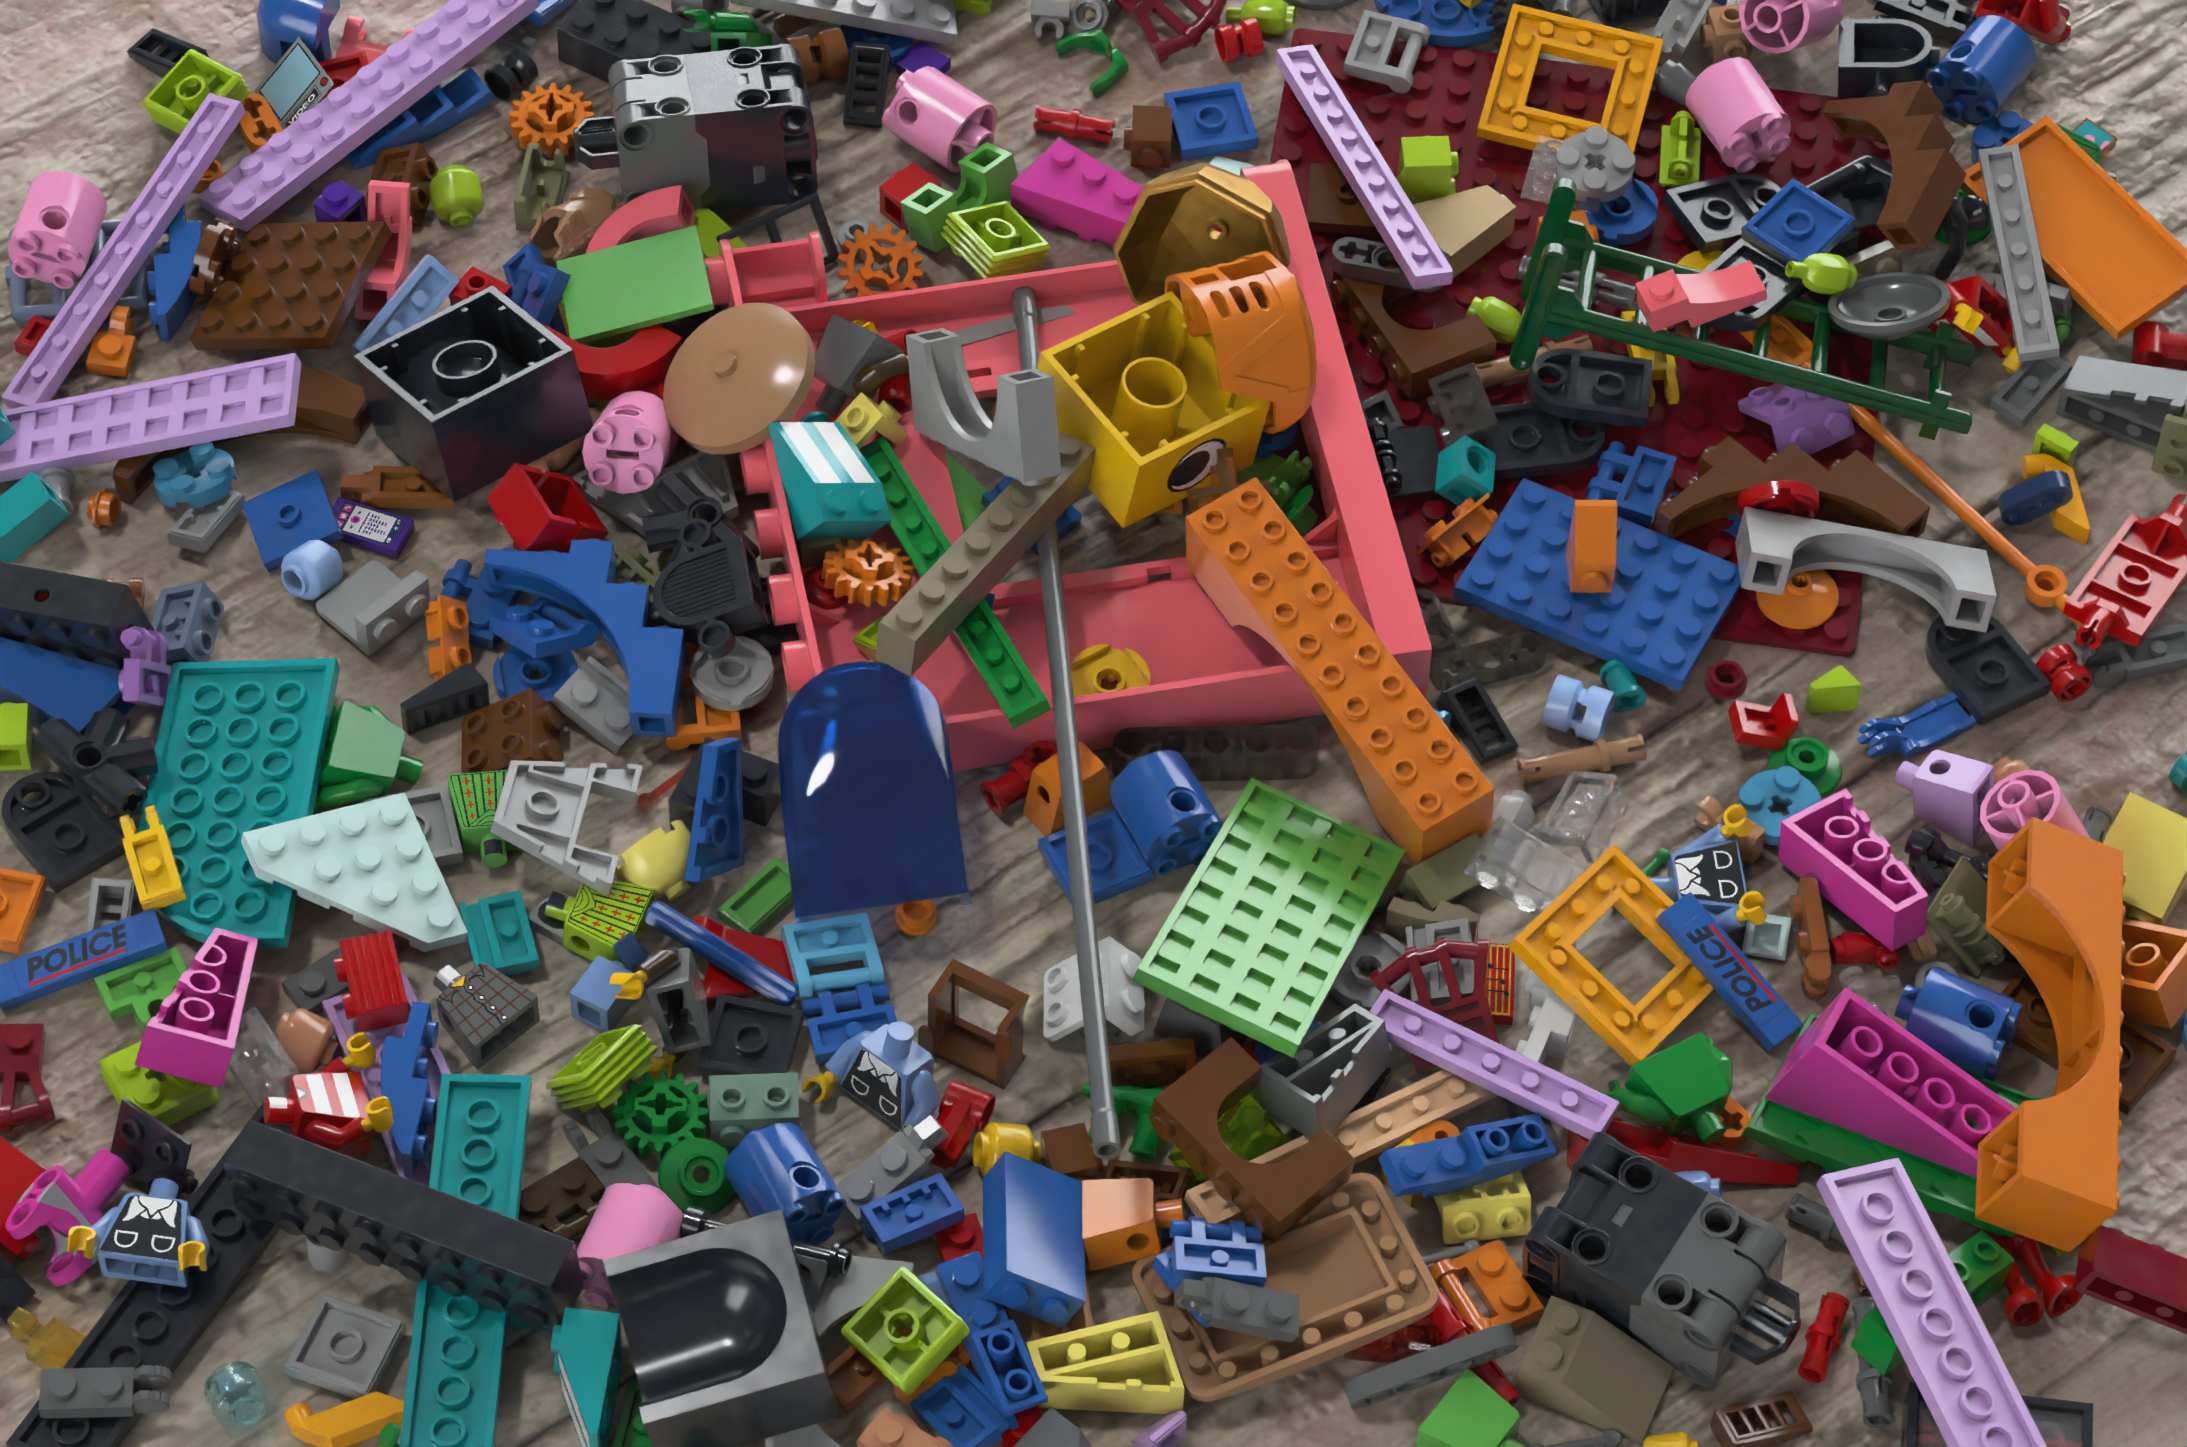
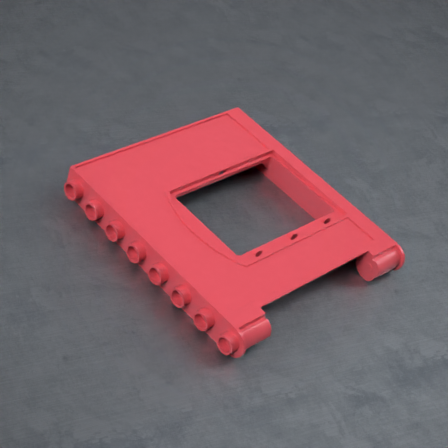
M1287 159L1278 160L1273 164L1241 168L1240 176L1254 182L1274 203L1282 216L1290 249V263L1286 269L1291 274H1294L1304 295L1311 316L1316 342V390L1310 407L1299 421L1313 464L1312 467L1327 519L1302 538L1418 690L1427 698L1432 655L1431 643L1292 168ZM1211 225L1215 231L1223 232L1218 225ZM817 231L809 232L807 239L731 249L729 240L722 239L719 240V256L704 258L705 263L709 267L707 276L714 306L726 304L728 309L737 305L755 302L779 306L793 315L807 330L811 337L815 354L817 343L822 339L833 314L850 322L855 320H862L865 323L873 322L879 335L884 339L907 329H913L920 333L944 328L953 332L1013 315L1012 293L1018 288L1028 287L1036 294L1037 309L1068 306L1075 313L1037 324L1040 354L1055 345L1140 306L1131 300L1117 260L828 302L824 259ZM1017 331L962 346L966 369L977 399L997 396V376L1021 371ZM813 377L811 387L804 402L789 422H799L802 417L815 411L825 412L815 406L826 384ZM879 389L872 398V400L877 404L879 397ZM847 396L836 417L827 413L831 422H834L854 399ZM912 408L911 411L900 414L902 417L897 421L909 434L898 446L888 438L886 440L952 545L964 532L943 444L933 442L929 437L914 430ZM876 430L863 446L883 437V435ZM770 438L758 446L739 452L746 495L767 492L770 505L769 509L753 511L756 543L760 551V560L781 557L785 573L767 576L768 597L774 626L795 623L799 635V640L781 643V653L788 692L810 690L813 708L797 710L795 712L803 761L824 758L831 791L1008 764L1013 759L1022 755L1026 747L1036 741L1046 740L1057 746L1041 578L998 584L989 592L995 594L993 613L1044 693L1051 710L1013 729L955 633H951L911 677L895 668L890 672H885L854 645L852 638L879 617L886 616L898 602L887 599V606H882L877 601H873L870 607H865L864 604L858 603L857 600L853 604L846 603L839 608L831 610L822 609L808 602L803 577L808 571L817 566L802 569L772 439ZM888 524L866 538L870 539L871 542H876V546L882 541L886 542V549L899 548L901 549L900 557L907 556ZM843 540L844 546L847 547L848 540ZM854 540V541H855L857 544H861L862 541H864V540ZM1186 556L1062 575L1070 666L1074 658L1083 650L1098 644H1111V649H1119L1125 652L1126 647L1138 653L1148 665L1151 674L1149 686L1074 697L1078 741L1083 742L1090 750L1325 714L1299 675L1267 640L1243 625L1232 627L1187 568ZM915 568L913 569L912 584L910 585V589L920 579V576ZM1170 573V579L1147 582L1148 576ZM1106 678L1101 679V688L1113 690L1119 682L1117 680L1109 682Z

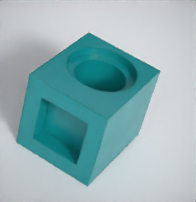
M1466 435L1438 453L1435 492L1458 506L1470 497L1476 503L1487 493L1491 494L1493 492L1496 454Z

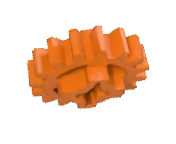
M551 83L548 90H543L539 84L535 85L536 93L534 94L527 91L521 92L522 101L514 100L512 102L513 111L509 112V123L513 140L519 139V146L522 150L527 148L528 142L540 144L541 149L547 151L548 158H553L557 148L563 152L564 156H568V148L574 147L573 129L577 128L584 119L594 118L591 101L584 100V93L582 91L573 95L571 85H566L562 90H558L556 83Z
M874 223L869 225L867 235H864L859 229L855 230L853 235L855 243L845 240L842 248L848 254H839L837 259L838 264L846 267L837 273L838 279L848 280L843 292L847 294L855 291L857 298L918 289V286L912 280H921L924 271L915 268V266L922 264L923 255L912 254L917 246V242L914 240L906 244L903 241L906 231L902 229L897 235L891 234V224L888 223L885 225L883 232H878ZM877 243L888 244L892 248L881 247ZM859 252L864 266L855 273L854 258ZM876 261L879 265L886 263L888 265L886 273L881 269L874 271L872 269L874 262ZM905 261L906 277L901 282L899 280L900 276L896 271ZM867 287H878L882 288L883 291H874Z
M853 539L848 540L847 547L837 543L834 545V551H826L821 579H825L824 587L826 589H835L834 596L836 598L844 595L848 596V603L850 604L858 600V603L864 604L865 607H870L873 601H877L880 605L887 606V599L899 602L901 594H906L910 590L914 568L909 566L910 560L907 556L900 557L901 549H886V542L882 541L876 546V542H871L870 539H865L861 544H857Z

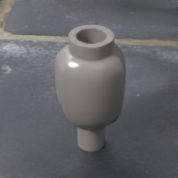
M1513 790L1509 795H1504L1493 809L1492 826L1487 833L1490 841L1486 848L1495 860L1500 859L1504 849L1511 848L1522 840L1535 818L1532 809L1534 801L1528 793L1522 790Z

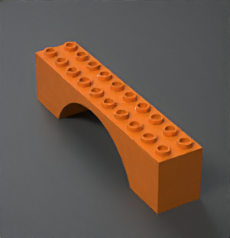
M1254 477L1186 516L1187 568L1232 627L1243 625L1257 632L1284 657L1299 675L1323 709L1342 741L1363 785L1372 814L1395 845L1406 850L1404 857L1410 865L1414 867L1474 833L1478 835L1481 841L1488 838L1487 833L1492 826L1493 786L1259 480Z
M2032 817L1988 861L1986 931L2001 942L2022 965L2045 1002L2056 1034L2059 1061L2058 1076L2052 1097L2023 1101L1978 1144L1975 1219L2070 1253L2105 1220L2113 1217L2120 1204V1194L2117 1192V1178L2121 1166V1158L2118 1155V1136L2122 1127L2121 1119H2119V1099L2122 1094V1084L2119 1082V1069L2123 1056V1048L2120 1046V1028L2124 1018L2123 1011L2121 1010V991L2124 986V976L2121 975V961L2125 949V942L2122 940V922L2126 911L2123 905V886L2126 881V872L2123 870L2124 851Z

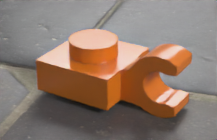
M114 305L110 315L109 331H97L95 333L86 360L88 372L127 378L137 349L136 336H130L133 326V320L128 319L131 311L130 307Z

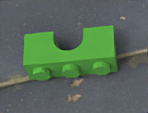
M986 142L958 162L961 171V182L955 194L928 182L901 201L900 204L911 241L915 240L917 244L937 253L950 245L940 234L945 231L943 229V226L947 225L945 220L950 219L947 215L948 213L1002 201H1011V183L1019 177L1013 153Z

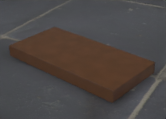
M2022 968L2001 992V994L2016 999V1002L2023 1004L2017 1020L2019 1021V1026L2012 1042L2058 1071V1046L2050 1014L2036 985L2026 970ZM2124 1017L2120 1028V1046L2123 1048V1056L2119 1069V1082L2122 1084L2119 1110L2128 1115L2175 1059L2177 1050Z

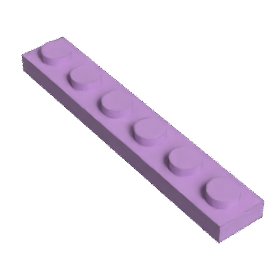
M1383 990L1369 1011L1385 1020L1389 1043L1536 1114L1539 1113L1540 1116L1589 1140L1594 1132L1605 1133L1618 1112L1619 1101L1389 990Z

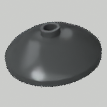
M1910 272L1876 274L1857 279L1852 288H1846L1842 292L1832 295L1828 301L1829 316L1833 322L1848 332L1871 339L1897 340L1915 334L1936 322L1949 308L1950 292L1947 285L1941 280L1924 274Z

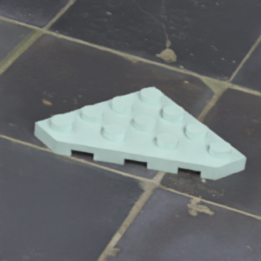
M405 792L243 832L242 846L256 877L270 884H273L274 881L280 882L297 890V896L327 909L330 906H334L354 915V921L383 933L389 930L410 940V946L423 952L466 941L468 931Z

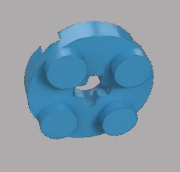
M211 442L192 445L189 451L182 452L171 458L161 459L153 465L155 474L153 483L157 496L161 503L171 508H178L176 502H189L190 508L203 507L214 503L231 491L230 482L233 478L237 481L238 477L231 455L223 450L214 449Z
M1782 766L1777 770H1767L1754 775L1741 787L1738 797V804L1748 811L1746 817L1766 829L1764 843L1776 845V850H1779L1781 821L1822 801L1817 788L1807 778L1801 776L1796 768L1791 766ZM1773 804H1784L1788 807V815L1782 816L1780 812L1772 814L1769 810L1772 809Z

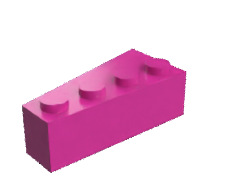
M1058 138L1011 183V206L1023 218L1029 216L1041 220V226L1054 231L1061 227L1078 233V239L1090 243L1102 241L1114 247L1144 187Z
M1846 788L1781 821L1778 861L1800 878L1815 877L1818 881L1819 892L1823 897L1888 949L1894 951L1925 934L1928 894L1903 861H1896L1892 856L1890 844L1883 836L1878 837L1872 830L1870 818L1863 810L1858 811L1853 805V796Z
M219 928L213 930L194 957L191 967L187 972L184 971L179 978L172 994L165 998L157 1015L152 1017L146 1025L134 1065L193 1080L200 1084L222 1088L236 1042L258 939Z

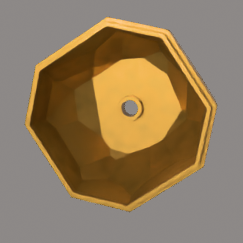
M1198 163L1175 170L1148 182L1113 247L1114 255L1131 300L1138 305H1143L1164 295L1165 279L1173 274L1190 272L1202 267L1209 268L1215 264L1228 263L1236 260L1238 257L1266 250L1286 268L1290 263V249L1283 219L1274 203L1249 179L1207 163ZM1211 225H1218L1223 232L1215 231Z

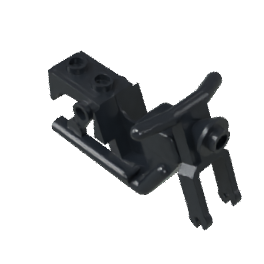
M1863 155L1806 185L1807 188L1855 218V227L1828 254L1840 255L1846 258L1857 253L1858 231L1866 227L1878 228L1876 224L1887 201L1890 188L1892 165L1875 156ZM1957 192L1935 234L1937 236L1942 228L1945 238L1950 242L1948 251L1935 270L1937 279H1948L1963 257L1968 229L1982 232L1988 228L1989 209L1986 202L1981 198L1968 194L1961 201ZM1805 287L1796 296L1799 297L1810 290Z

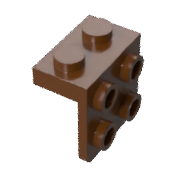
M529 688L466 715L462 720L461 774L508 770L511 760L561 762L563 754L560 748V728L563 722L557 707L548 703L532 688Z

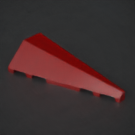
M1617 1116L1614 1117L1605 1131L1606 1134L1614 1137L1624 1146L1651 1159L1673 1173L1705 1171L1710 1175L1711 1179L1720 1178L1721 1182L1796 1185L1800 1169L1797 1164L1758 1158L1759 1154L1746 1151L1745 1155L1719 1150V1143L1704 1144L1700 1138L1681 1133L1672 1136L1667 1134L1662 1128L1623 1122V1118ZM1568 1129L1567 1166L1572 1171L1573 1164L1589 1139Z

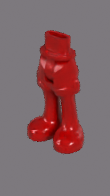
M1975 1226L1977 1233L1983 1230L2014 1259L2015 1257H2020L2038 1289L2037 1291L2032 1287H2028L2015 1259L2005 1279L2009 1297L2004 1303V1313L2013 1325L2030 1326L2038 1323L2043 1316L2044 1309L2050 1318L2060 1316L2073 1308L2082 1299L2084 1294L2073 1290L2075 1275L2064 1274L2056 1277L2046 1263L2038 1245L2039 1241L2017 1233L2013 1237L2008 1235L1999 1236Z

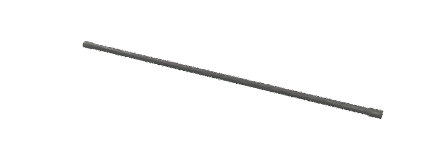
M1021 287L1012 293L1014 323L1017 327L1020 368L1023 371L1033 368L1037 369L1040 354L1037 334L1036 294L1031 288ZM1055 521L1037 540L1092 1107L1091 1131L1093 1152L1098 1158L1111 1159L1120 1154L1121 1145L1118 1117L1115 1114L1057 525Z

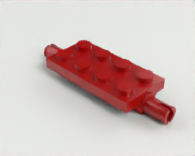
M2177 494L2166 511H2162L2158 515L2146 520L2131 513L2068 598L2063 615L2083 624L2076 632V639L2080 645L2084 646L2089 638H2093L2088 648L2096 649L2101 645L2106 634L2122 642L2139 648L2186 582L2187 501L2184 505H2181L2186 495Z

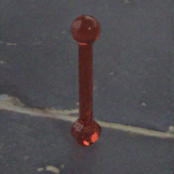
M689 764L650 793L640 794L637 799L639 807L642 809L651 808L657 797L680 781Z

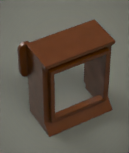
M952 959L928 994V1026L922 1025L918 1029V1045L931 1053L932 1057L935 1056L997 1087L1005 1089L1026 1058V1055L1023 1054L1024 1009L1030 995ZM959 987L1009 1010L998 1026L996 1035L959 1018Z

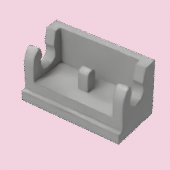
M1713 0L1669 1L1650 35L1651 37L1664 40L1659 63L1664 65L1669 59L1675 63L1681 61Z

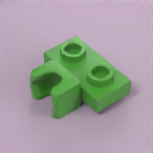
M173 947L167 951L96 977L94 982L111 1020L113 1021L133 1013L134 1020L143 1036L148 1022L157 1015L165 998L172 994L179 978L184 971L187 972L188 970L177 948Z

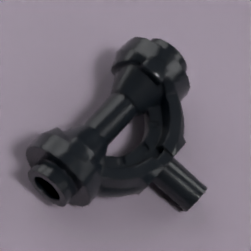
M1923 825L1920 831L1913 829L1904 848V853L1910 855L1908 864L1916 866L1917 873L1925 884L1926 889L1932 892L1928 899L1927 910L1948 878L1938 868L1937 864L1942 863L1954 868L1960 857L1964 856L1987 883L1988 861L1996 854L1986 853L1985 856L1970 857L1950 849L1941 839V834L1935 828L1928 825Z

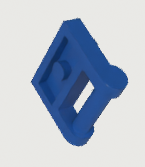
M524 257L519 267L523 271L510 300L543 326L547 325L549 327L571 275Z
M542 597L535 599L530 606L514 605L508 607L504 612L489 615V631L535 659L588 647L597 640L599 635L596 624L587 619L579 620L559 608V604Z

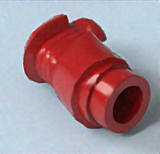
M1842 932L1836 938L1828 939L1832 964H1871V962L1877 961L1881 968L1891 969L1896 967L1901 959L1899 953L1901 948L1891 951L1870 934Z

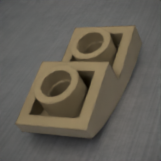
M1394 896L1387 909L1385 934L1407 941L1406 927L1412 926L1414 930L1425 928V924L1468 918L1471 926L1472 942H1476L1480 915L1463 905H1454L1444 900H1440L1435 911L1432 912L1425 909L1419 903L1407 902Z

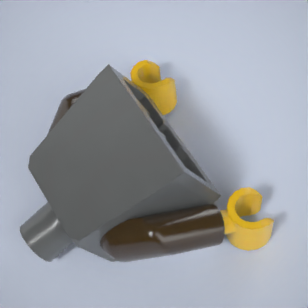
M833 314L816 348L813 377L826 385L815 406L836 417L847 396L855 399L862 392L872 399L880 386L887 380L909 372L908 356L903 354L904 350L881 337L873 322L865 323L862 320L850 322Z
M664 947L636 966L635 973L615 972L612 974L609 980L610 984L621 985L620 992L614 996L615 999L637 1000L643 993L644 984L646 985V993L665 1045L662 1048L663 1054L661 1057L651 1056L649 1058L653 1065L647 1072L651 1075L652 1079H659L661 1070H666L667 1077L670 1079L673 1062L679 1063L691 1049L710 1045L706 994L690 948Z

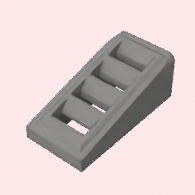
M92 878L85 933L117 922V920H101L102 914L121 915L120 920L137 913L139 897L134 880ZM105 899L123 900L122 906L104 905Z

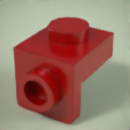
M1782 693L1772 707L1735 700L1728 709L1736 743L1778 750L1796 732L1799 724V715L1795 710L1792 695L1789 693Z

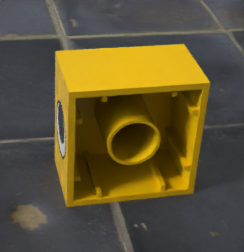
M1172 291L1041 352L1037 366L1038 370L1054 377L1058 432L1061 431L1095 448L1090 484L1087 487L1122 528L1253 465L1271 402L1225 392L1219 388L1212 336L1208 334L1193 338L1189 334L1184 319L1182 302Z

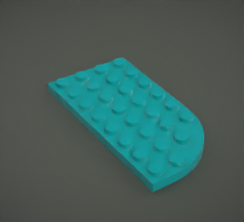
M336 658L173 663L155 747L159 773L150 774L147 786L148 798L144 801L138 833L150 829L145 817V808L155 805L161 823L168 834L187 898L156 911L168 924L182 934L205 943L213 930L219 928L258 939L256 948H288L297 901V890L277 881L270 884L257 878L242 846L241 839L243 832L313 815L340 672Z

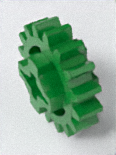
M661 1070L659 1079H652L651 1075L645 1072L643 1074V1083L640 1085L632 1080L628 1081V1094L622 1093L617 1099V1107H613L616 1134L624 1138V1145L627 1148L629 1147L630 1150L638 1147L639 1158L642 1160L649 1153H655L656 1161L661 1162L664 1154L676 1143L688 1138H706V1125H710L706 1094H699L698 1083L694 1081L684 1085V1074L682 1073L677 1074L673 1080L668 1079L666 1070Z

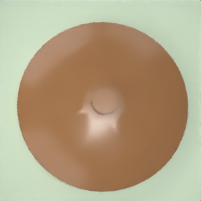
M755 302L737 305L709 318L685 340L674 356L667 372L663 402L666 416L671 426L692 447L710 454H734L751 449L770 439V423L789 422L797 413L809 392L815 371V351L811 337L802 324L788 311L768 303Z

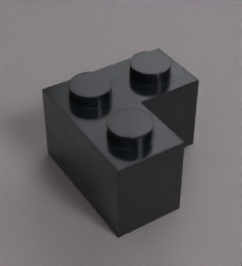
M705 737L668 799L670 830H675L671 822L682 820L691 833L703 746L716 740ZM741 750L743 819L766 827L784 796L783 765Z

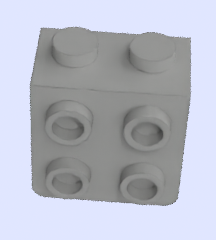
M370 561L319 599L316 603L317 613L370 656L425 614V610L429 609L428 603L431 601L428 578L416 569L401 580L379 561Z

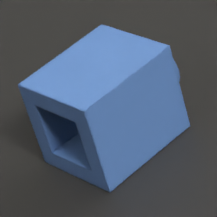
M597 955L570 991L572 1017L601 1032L613 1030L634 1000L615 999L614 996L620 992L621 985L610 984L609 980L615 972L632 973V971L619 961L611 962Z

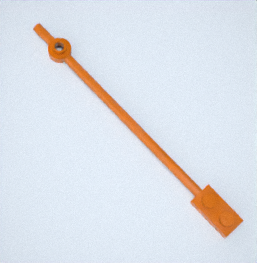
M1774 314L1771 318L1768 358L1810 369L1813 342L1784 316ZM1754 330L1740 332L1743 337L1753 344ZM1848 403L1851 418L2026 579L2023 590L2030 602L2040 607L2056 606L2063 613L2065 603L2069 598L2065 593L2068 581L2060 569L2051 565L2043 564L2036 566L1864 407ZM2068 617L2078 628L2083 625L2079 621Z

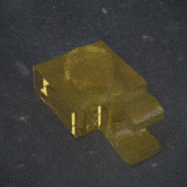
M17 1307L7 1319V1323L13 1326L9 1334L16 1340L29 1345L25 1350L27 1360L42 1369H62L86 1338V1336L54 1317L44 1327L30 1312L21 1307Z

